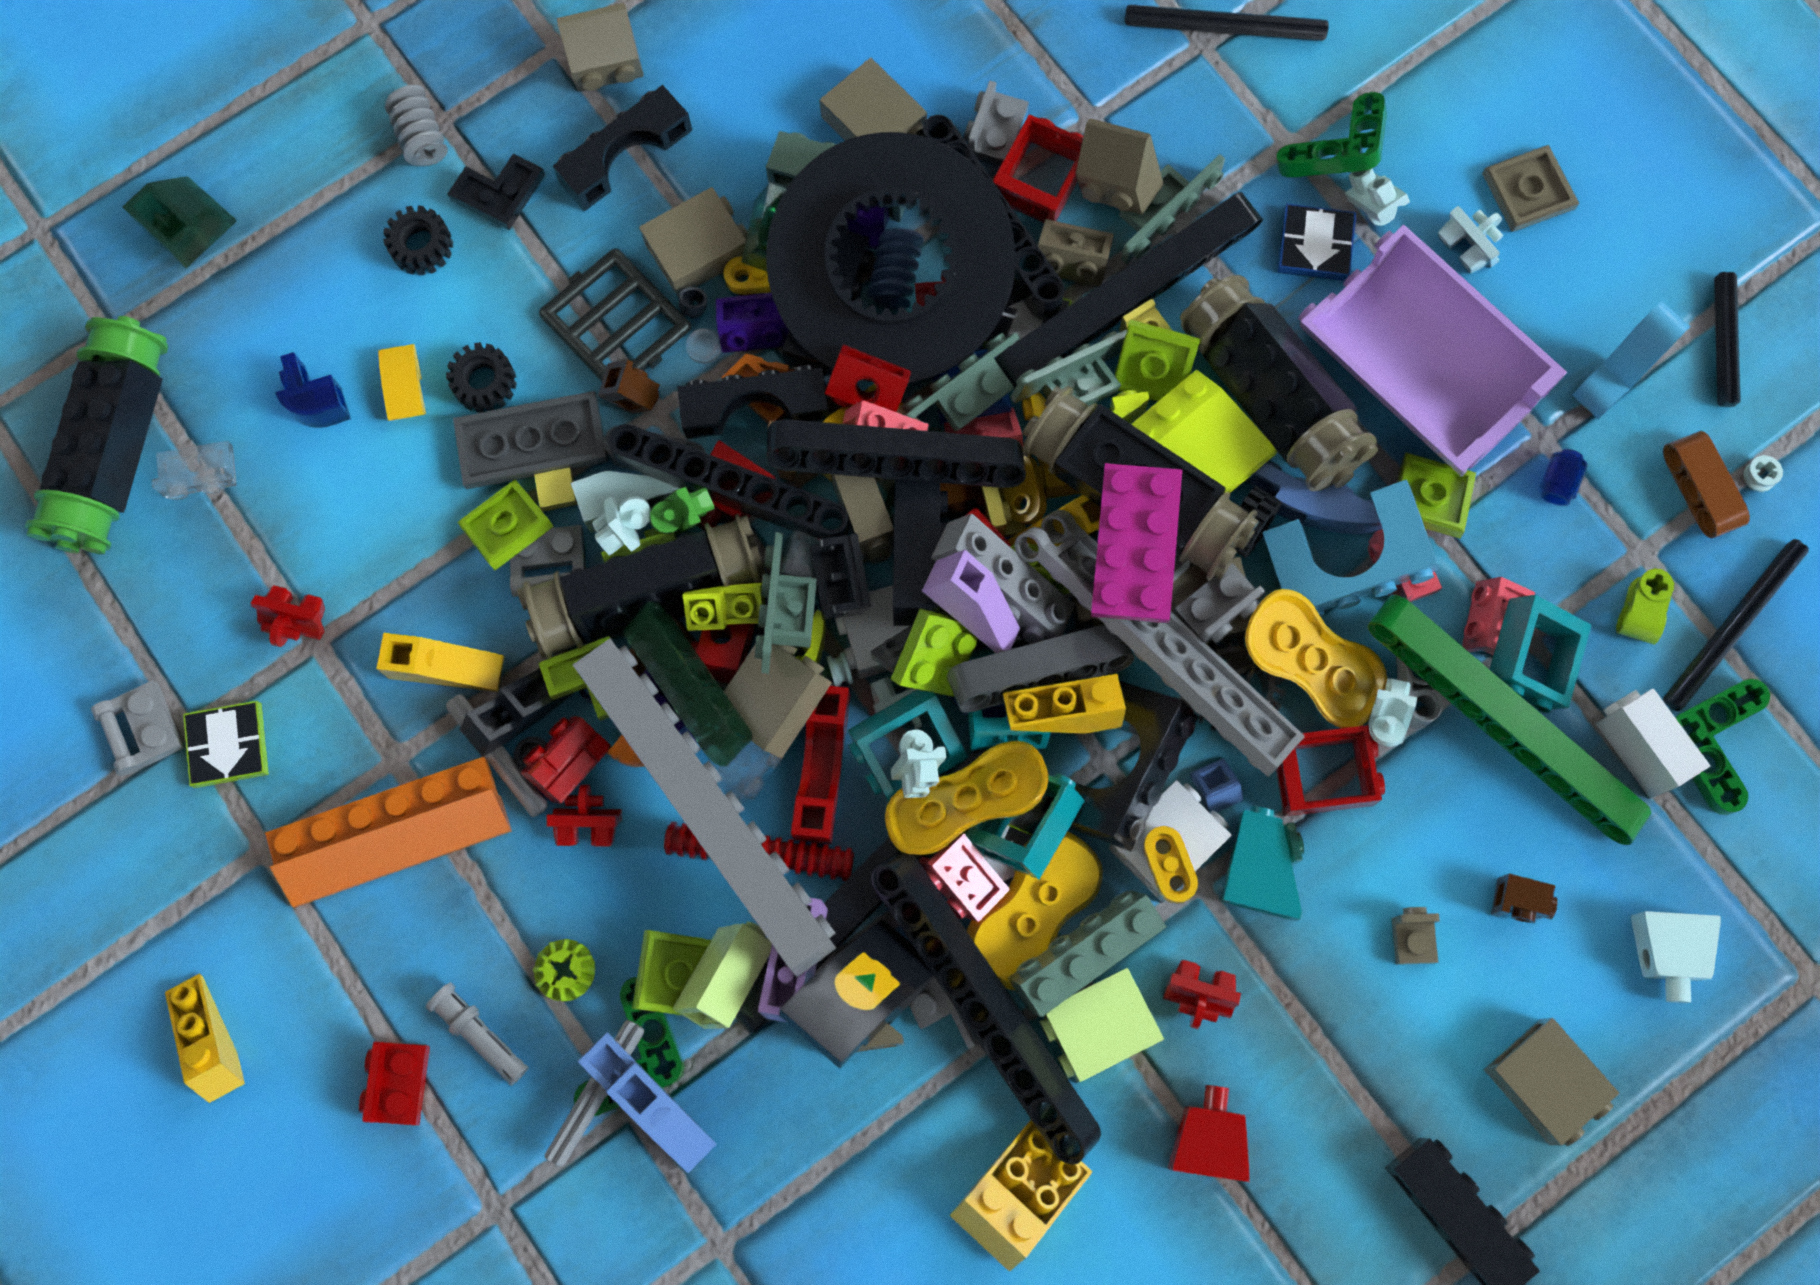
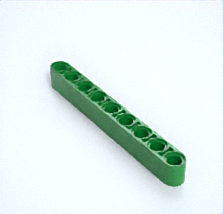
M1390 595L1367 625L1370 634L1603 834L1619 844H1632L1651 816L1650 807L1410 601L1398 595Z

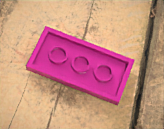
M1105 463L1091 610L1092 617L1158 623L1170 622L1182 470Z

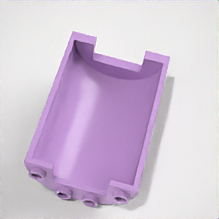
M1403 224L1394 234L1389 230L1378 240L1374 246L1377 252L1372 263L1362 272L1356 269L1343 283L1345 288L1338 295L1332 292L1318 305L1311 303L1303 310L1298 319L1300 320V327L1461 477L1467 472L1468 468L1472 469L1531 412L1537 403L1558 384L1567 371Z

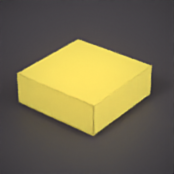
M570 467L534 474L539 507L542 512L578 505L571 486L574 480Z

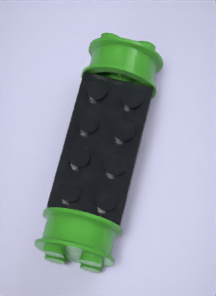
M118 316L117 320L92 317L85 324V329L89 333L85 347H81L77 351V358L80 361H78L72 375V383L66 403L62 408V416L56 436L52 441V449L47 466L42 474L40 489L34 493V499L38 504L33 520H28L25 523L27 536L37 540L56 542L57 549L68 553L78 554L79 550L83 549L91 553L104 555L107 550H110L111 542L107 540L111 523L119 520L120 514L118 512H125L163 380L156 368L160 355H164L168 351L167 339L160 334L141 328L139 321L127 316Z

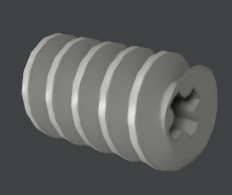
M408 85L395 90L388 96L385 101V110L389 116L390 123L394 127V133L398 139L399 146L403 150L406 162L415 166H430L441 161L447 155L448 148L443 144V135L439 132L440 127L438 123L434 121L435 115L430 109L429 100L425 98L426 92L424 88L419 85Z

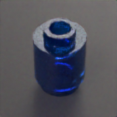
M1563 449L1561 452H1555L1551 455L1540 484L1542 490L1540 496L1543 500L1558 506H1568L1571 500L1576 498L1588 467V463L1583 459L1581 453L1571 449Z

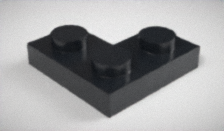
M513 153L495 181L465 166L447 195L456 204L510 230L544 178L545 173L542 167Z

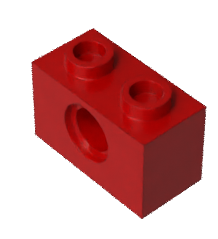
M843 344L825 394L831 396L833 402L844 407H851V405L864 400L897 412L909 382L911 371ZM862 379H869L876 385V390L864 392L859 388L857 382Z
M757 623L728 624L725 629L701 630L702 633L699 641H693L689 653V662L694 664L695 677L698 678L700 676L729 684L748 656ZM722 637L730 639L728 642L723 644H718L714 642L716 639Z

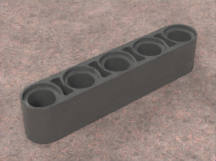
M1104 624L966 661L951 668L946 676L960 711L969 713L1004 704L1003 693L1101 677L1122 671L1133 663L1135 656L1131 648L1118 636L1112 634Z

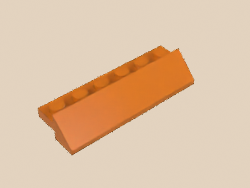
M480 757L265 832L274 864L269 867L291 906L296 908L512 832L502 796L497 792L486 757Z

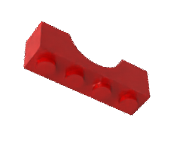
M830 686L806 721L803 768L795 799L791 835L795 841L832 845L851 698L849 688Z

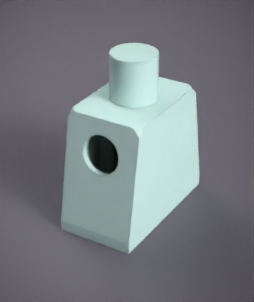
M1649 911L1631 915L1641 971L1644 978L1665 979L1666 1002L1691 1003L1690 981L1712 979L1714 975L1721 923L1720 916Z

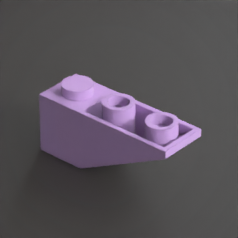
M966 550L937 560L922 592L995 653L1011 650L1020 627L993 573Z

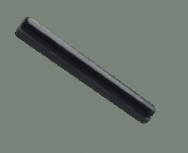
M1724 271L1714 278L1717 403L1721 407H1735L1741 401L1737 275L1734 272Z

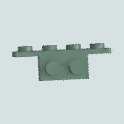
M1221 154L1207 165L1191 182L1187 181L1167 164L1160 171L1164 185L1143 215L1120 210L1119 216L1137 231L1123 247L1122 262L1127 265L1134 257L1140 259L1144 256L1152 245L1151 241L1158 234L1164 236L1168 233L1176 222L1175 218L1182 211L1188 213L1200 199L1199 195L1206 188L1212 190L1224 176L1222 169L1225 158Z
M1127 329L1118 334L1116 331H1112L1092 346L1084 344L1075 350L1072 355L1064 359L1061 356L1056 357L1044 368L1036 372L1034 369L1026 371L1016 380L1017 386L1010 398L1014 403H1017L1041 391L1048 398L1056 386L1061 389L1071 386L1074 390L1073 395L1090 406L1117 393L1121 384L1104 361L1121 353Z
M1015 332L1005 337L1003 333H1000L985 344L987 351L979 357L973 353L957 366L960 371L950 378L948 374H945L930 385L933 392L922 399L920 394L905 403L902 406L905 411L902 415L915 418L935 403L953 430H960L1014 389L994 358L1019 340L1018 334Z
M775 532L774 546L767 545L765 568L772 569L771 575L763 574L761 597L768 598V605L760 604L758 627L765 628L764 636L757 635L755 646V659H762L761 673L769 674L772 644L811 647L817 578L779 575L783 533Z

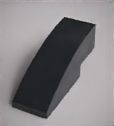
M539 668L500 689L496 698L466 713L460 731L479 754L484 757L530 728L575 692L552 700Z

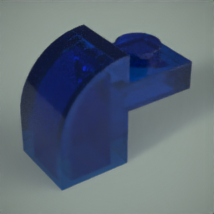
M294 352L280 356L284 370L279 371V375L285 389L275 392L279 402L298 422L309 427L323 428L351 419L342 387L331 374L310 381L305 364Z

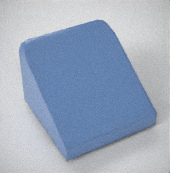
M1224 758L1190 773L1197 792L1209 813L1212 810L1219 812L1243 800L1241 783Z

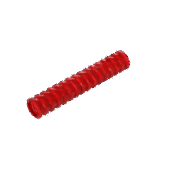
M671 821L670 825L667 826L664 839L666 855H672L673 852H677L679 857L689 854V858L695 859L696 856H700L701 860L706 861L709 855L686 823L678 826L677 822ZM765 835L767 840L761 844L768 855L776 851L789 871L795 870V874L800 875L804 871L807 873V876H813V873H817L819 878L830 875L831 880L842 877L844 882L851 876L854 861L852 848H847L846 851H843L841 846L829 849L828 844L818 847L815 842H812L811 846L806 845L805 841H800L799 844H796L794 839H788L787 842H783L781 837L771 840V837Z

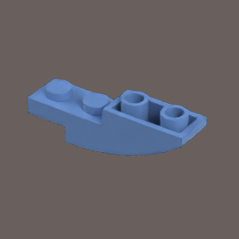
M1271 460L1244 481L1253 487L1261 488L1282 501L1277 515L1291 521L1298 519L1304 526L1343 534H1374L1376 531L1383 529L1373 501H1365L1354 495L1353 490L1346 485L1340 488L1332 485L1321 490V492L1310 491L1305 485L1306 479L1301 477L1294 478L1282 471L1278 464Z
M608 1032L578 1060V1063L606 1090V1093L687 1173L717 1144Z

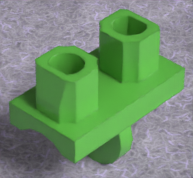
M683 487L674 491L664 501L659 502L652 508L649 515L650 524L659 533L670 534L675 531L676 535H680L701 522L699 518L712 511L714 505L706 488L689 494L687 488Z

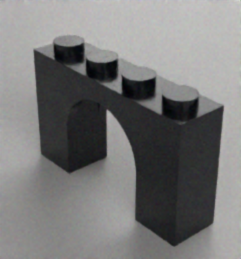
M1119 681L1126 711L1122 727L1116 729L1139 736L1141 748L1138 761L1125 779L1111 787L1095 789L1074 782L1076 784L1074 789L1085 802L1069 829L1131 852L1136 841L1140 839L1144 832L1145 823L1153 807L1161 798L1162 789L1170 773L1178 764L1179 755L1187 739L1194 732L1198 716L1183 700ZM1048 796L1041 809L1043 812H1047L1054 798Z

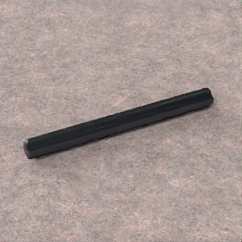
M1131 4L1127 5L1125 11V24L1128 26L1322 41L1326 39L1329 29L1326 19Z
M1793 539L1785 545L1663 697V702L1675 711H1679L1686 706L1809 552L1807 545L1798 539Z

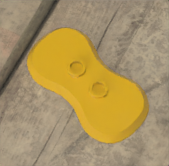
M1275 590L1261 601L1252 614L1246 629V648L1250 657L1260 669L1271 675L1285 678L1298 684L1309 694L1323 717L1334 726L1340 728L1357 727L1368 722L1378 689L1385 690L1388 679L1383 662L1373 650L1362 644L1343 639L1335 634L1324 623L1314 605L1304 595L1293 590Z
M1023 741L1003 742L985 751L965 768L946 776H940L939 783L936 786L929 787V794L926 797L904 798L902 787L891 797L886 806L885 824L891 841L896 848L907 854H932L946 847L972 826L992 819L1025 814L1041 801L1048 786V771L1043 757L1030 743Z
M1067 831L1040 880L1016 870L1013 880L1008 887L1010 890L979 922L971 920L967 927V933L1008 990H1015L1008 977L1017 971L1018 966L1049 949L1048 946L1055 940L1062 926L1072 916L1086 908L1095 899L1100 890L1103 879L1101 861L1087 843L1071 832ZM1030 839L1024 845L1025 848L1028 845Z

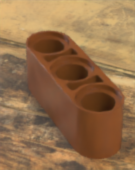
M1698 431L1664 445V460L1704 535L1712 539L1748 525L1750 515L1747 505L1708 434L1704 431Z

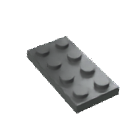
M595 391L453 418L462 482L466 490L513 481L515 479L534 477V474L568 467L575 469L608 462L607 451L604 446V433L599 403Z

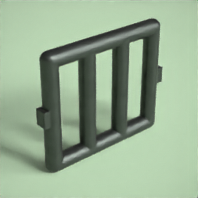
M616 248L611 249L584 273L581 274L577 271L568 279L570 284L539 310L541 319L601 382L607 368L602 361L659 313H662L674 326L632 361L633 368L645 370L649 366L653 369L663 361L661 355L691 330V323ZM613 266H616L627 279L569 327L557 313ZM639 289L650 303L591 351L580 337L634 291Z

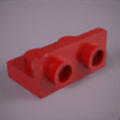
M373 1042L372 1049L367 1051L364 1064L365 1072L369 1073L367 1088L363 1089L359 1099V1112L363 1113L362 1122L420 1125L430 1046Z

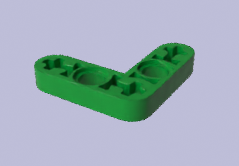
M1368 92L1354 100L1348 138L1293 143L1282 147L1276 154L1279 173L1284 177L1294 178L1365 171L1376 167L1382 157L1387 112L1384 96L1378 92ZM1375 129L1371 132L1359 133L1363 130ZM1362 148H1368L1366 153H1363ZM1328 155H1336L1329 159H1321Z
M1757 679L1744 680L1675 716L1682 727L1687 725L1692 727L1693 731L1688 736L1694 744L1703 743L1704 746L1698 748L1701 754H1708L1715 761V770L1712 774L1702 771L1693 777L1692 780L1709 807L1721 815H1729L1741 811L1748 802V792L1715 740L1714 735L1768 706L1770 701L1769 689L1763 682ZM1754 692L1756 698L1739 707L1733 702L1746 693ZM1718 704L1724 708L1726 712L1724 723H1716L1710 718V705ZM1723 775L1725 780L1711 786L1709 781ZM1731 791L1734 797L1730 802L1723 803L1720 797L1724 792Z
M632 977L625 981L620 990V1000L627 1019L641 1027L649 1020H657L663 1028L662 1036L656 1042L649 1043L644 1040L643 1036L641 1037L637 1046L642 1058L636 1060V1062L664 1089L674 1085L681 1079L685 1069L684 1061L666 1013H648L637 1020L635 1019L634 1014L641 1013L642 1010L632 1009L633 1001L629 1000V996L634 993L633 986L636 985L637 977ZM667 1042H669L670 1049L662 1050L665 1059L676 1063V1067L671 1070L672 1077L669 1079L664 1074L656 1073V1068L661 1066L658 1054L655 1053L651 1057L648 1054L649 1049L660 1048ZM589 1080L581 1084L575 1091L574 1105ZM606 1096L594 1117L608 1113L620 1106L616 1102L612 1103L610 1096Z

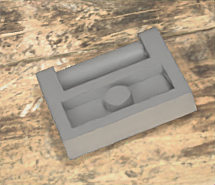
M581 525L551 528L510 559V588L513 597H519L517 589L522 588L523 583L529 581L531 585L554 579V574L525 577V570L573 565V571L586 567L584 532ZM568 572V573H560V574H561L562 576H565V575L570 574L571 572Z
M153 680L112 700L102 701L91 707L94 719L100 721L116 760L113 766L118 776L134 773L185 748L161 688ZM121 712L125 713L140 750L139 753L133 756L129 752L115 715Z

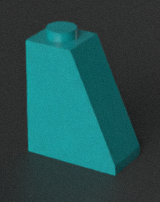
M1251 806L1250 811L1244 809L1239 816L1220 902L1293 921L1300 920L1302 908L1283 820L1273 817L1274 811L1268 808Z

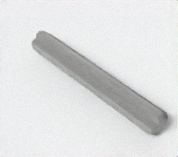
M461 694L456 695L446 703L448 712L460 727L466 713L474 710ZM503 746L484 756L530 816L536 817L548 807L547 801L537 788L520 773L522 769Z
M627 1020L622 1025L615 1040L631 1055L643 1036L644 1029L638 1024ZM593 1077L590 1078L545 1153V1158L558 1167L565 1165L607 1095L606 1090Z

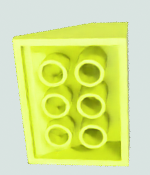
M1197 369L1131 423L1146 435L1226 487L1225 492L1228 491L1229 493L1277 454V450L1228 394Z

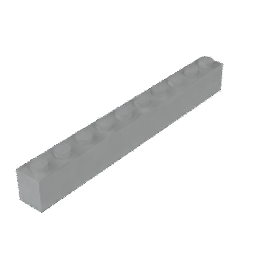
M611 638L574 663L573 667L796 977H799L836 949L829 939L836 933L822 914L814 918L806 906L812 902L799 882L791 887L783 876L789 871L788 867L776 851L768 855L761 844L767 840L754 821L746 825L740 817L739 813L744 810V807L731 790L725 795L721 791L717 783L722 780V777L710 761L702 765L695 755L701 750L688 731L682 735L678 732L674 724L680 720L668 703L665 702L659 706L653 697L659 691L646 673L638 677L632 669L638 662L624 645L618 649Z

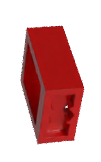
M1029 114L993 179V182L1012 209L1045 223V219L1057 221L1078 182L1076 170L1083 135L1077 132H1068L1057 127L1049 119L1037 118ZM1031 142L1074 161L1056 197L1013 178Z
M1369 725L1302 733L1305 737L1276 769L1284 817L1370 807L1379 803L1382 800L1381 795L1385 794L1384 777L1381 772H1377L1375 758L1378 757V743L1370 735ZM1353 743L1362 795L1305 802L1296 749Z

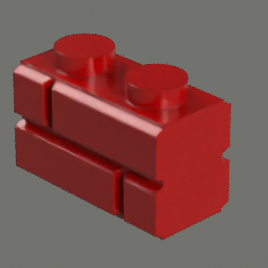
M579 716L571 717L569 720L566 717L560 719L549 732L552 736L550 741L543 748L540 745L536 746L523 760L527 766L520 773L553 803L561 804L611 748V745Z

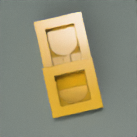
M415 344L378 350L381 384L388 421L426 415L419 381L422 380Z

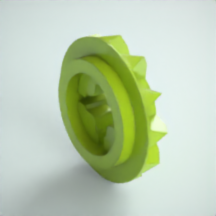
M570 939L549 942L537 954V960L532 969L536 981L535 985L546 997L555 1001L565 1002L579 998L590 988L595 977V962L591 952L583 944ZM569 959L571 961L569 969L573 971L577 979L563 976L560 981L557 980L558 971L554 969L551 962L564 964Z

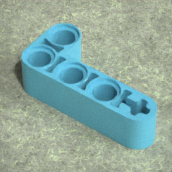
M1661 301L1632 330L1605 362L1575 390L1572 396L1599 420L1691 326Z

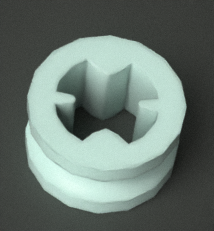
M1766 455L1756 457L1743 471L1745 484L1756 492L1770 490L1783 476L1781 464L1775 458ZM1762 468L1769 472L1764 479L1757 475Z
M840 652L837 658H833L831 655L826 656L834 685L840 687L842 682H847L849 685L853 684L845 652Z

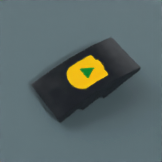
M882 919L860 935L814 975L780 1008L779 1016L840 1069L862 1045L866 1046L887 1023L890 1025L935 977L914 946Z

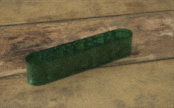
M647 602L624 628V635L705 755L719 766H728L753 739L752 732L671 615L657 603Z

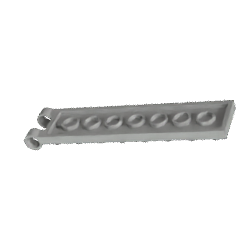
M1056 510L1044 518L1041 528L1032 527L1016 538V553L1026 562L1038 561L1049 571L1054 580L1062 583L1077 597L1078 602L1090 611L1092 610L1098 543L1076 524L1074 517L1068 511ZM1053 519L1062 523L1064 534H1060L1055 530ZM1027 537L1035 540L1038 545V552L1030 549ZM1172 612L1169 623L1098 617L1112 634L1118 636L1133 650L1138 659L1146 662L1161 676L1167 686L1175 689L1196 713L1202 715L1218 730L1222 738L1231 742L1247 757L1252 766L1260 769L1267 777L1279 767L1305 737Z

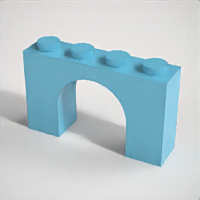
M1407 479L1370 492L1383 528L1384 547L1377 562L1360 575L1336 577L1321 570L1315 561L1305 529L1298 519L1262 532L1281 589L1293 590L1304 595L1314 605L1320 617H1323L1324 610L1338 606L1339 610L1347 609L1360 603L1359 598L1374 593L1375 597H1381L1396 591V585L1407 581H1411L1412 584H1418L1433 578V572L1440 570Z

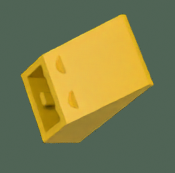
M1030 1120L949 1216L1010 1272L1029 1255L1093 1171L1082 1161L1075 1165L1062 1162L1054 1154L1033 1121Z

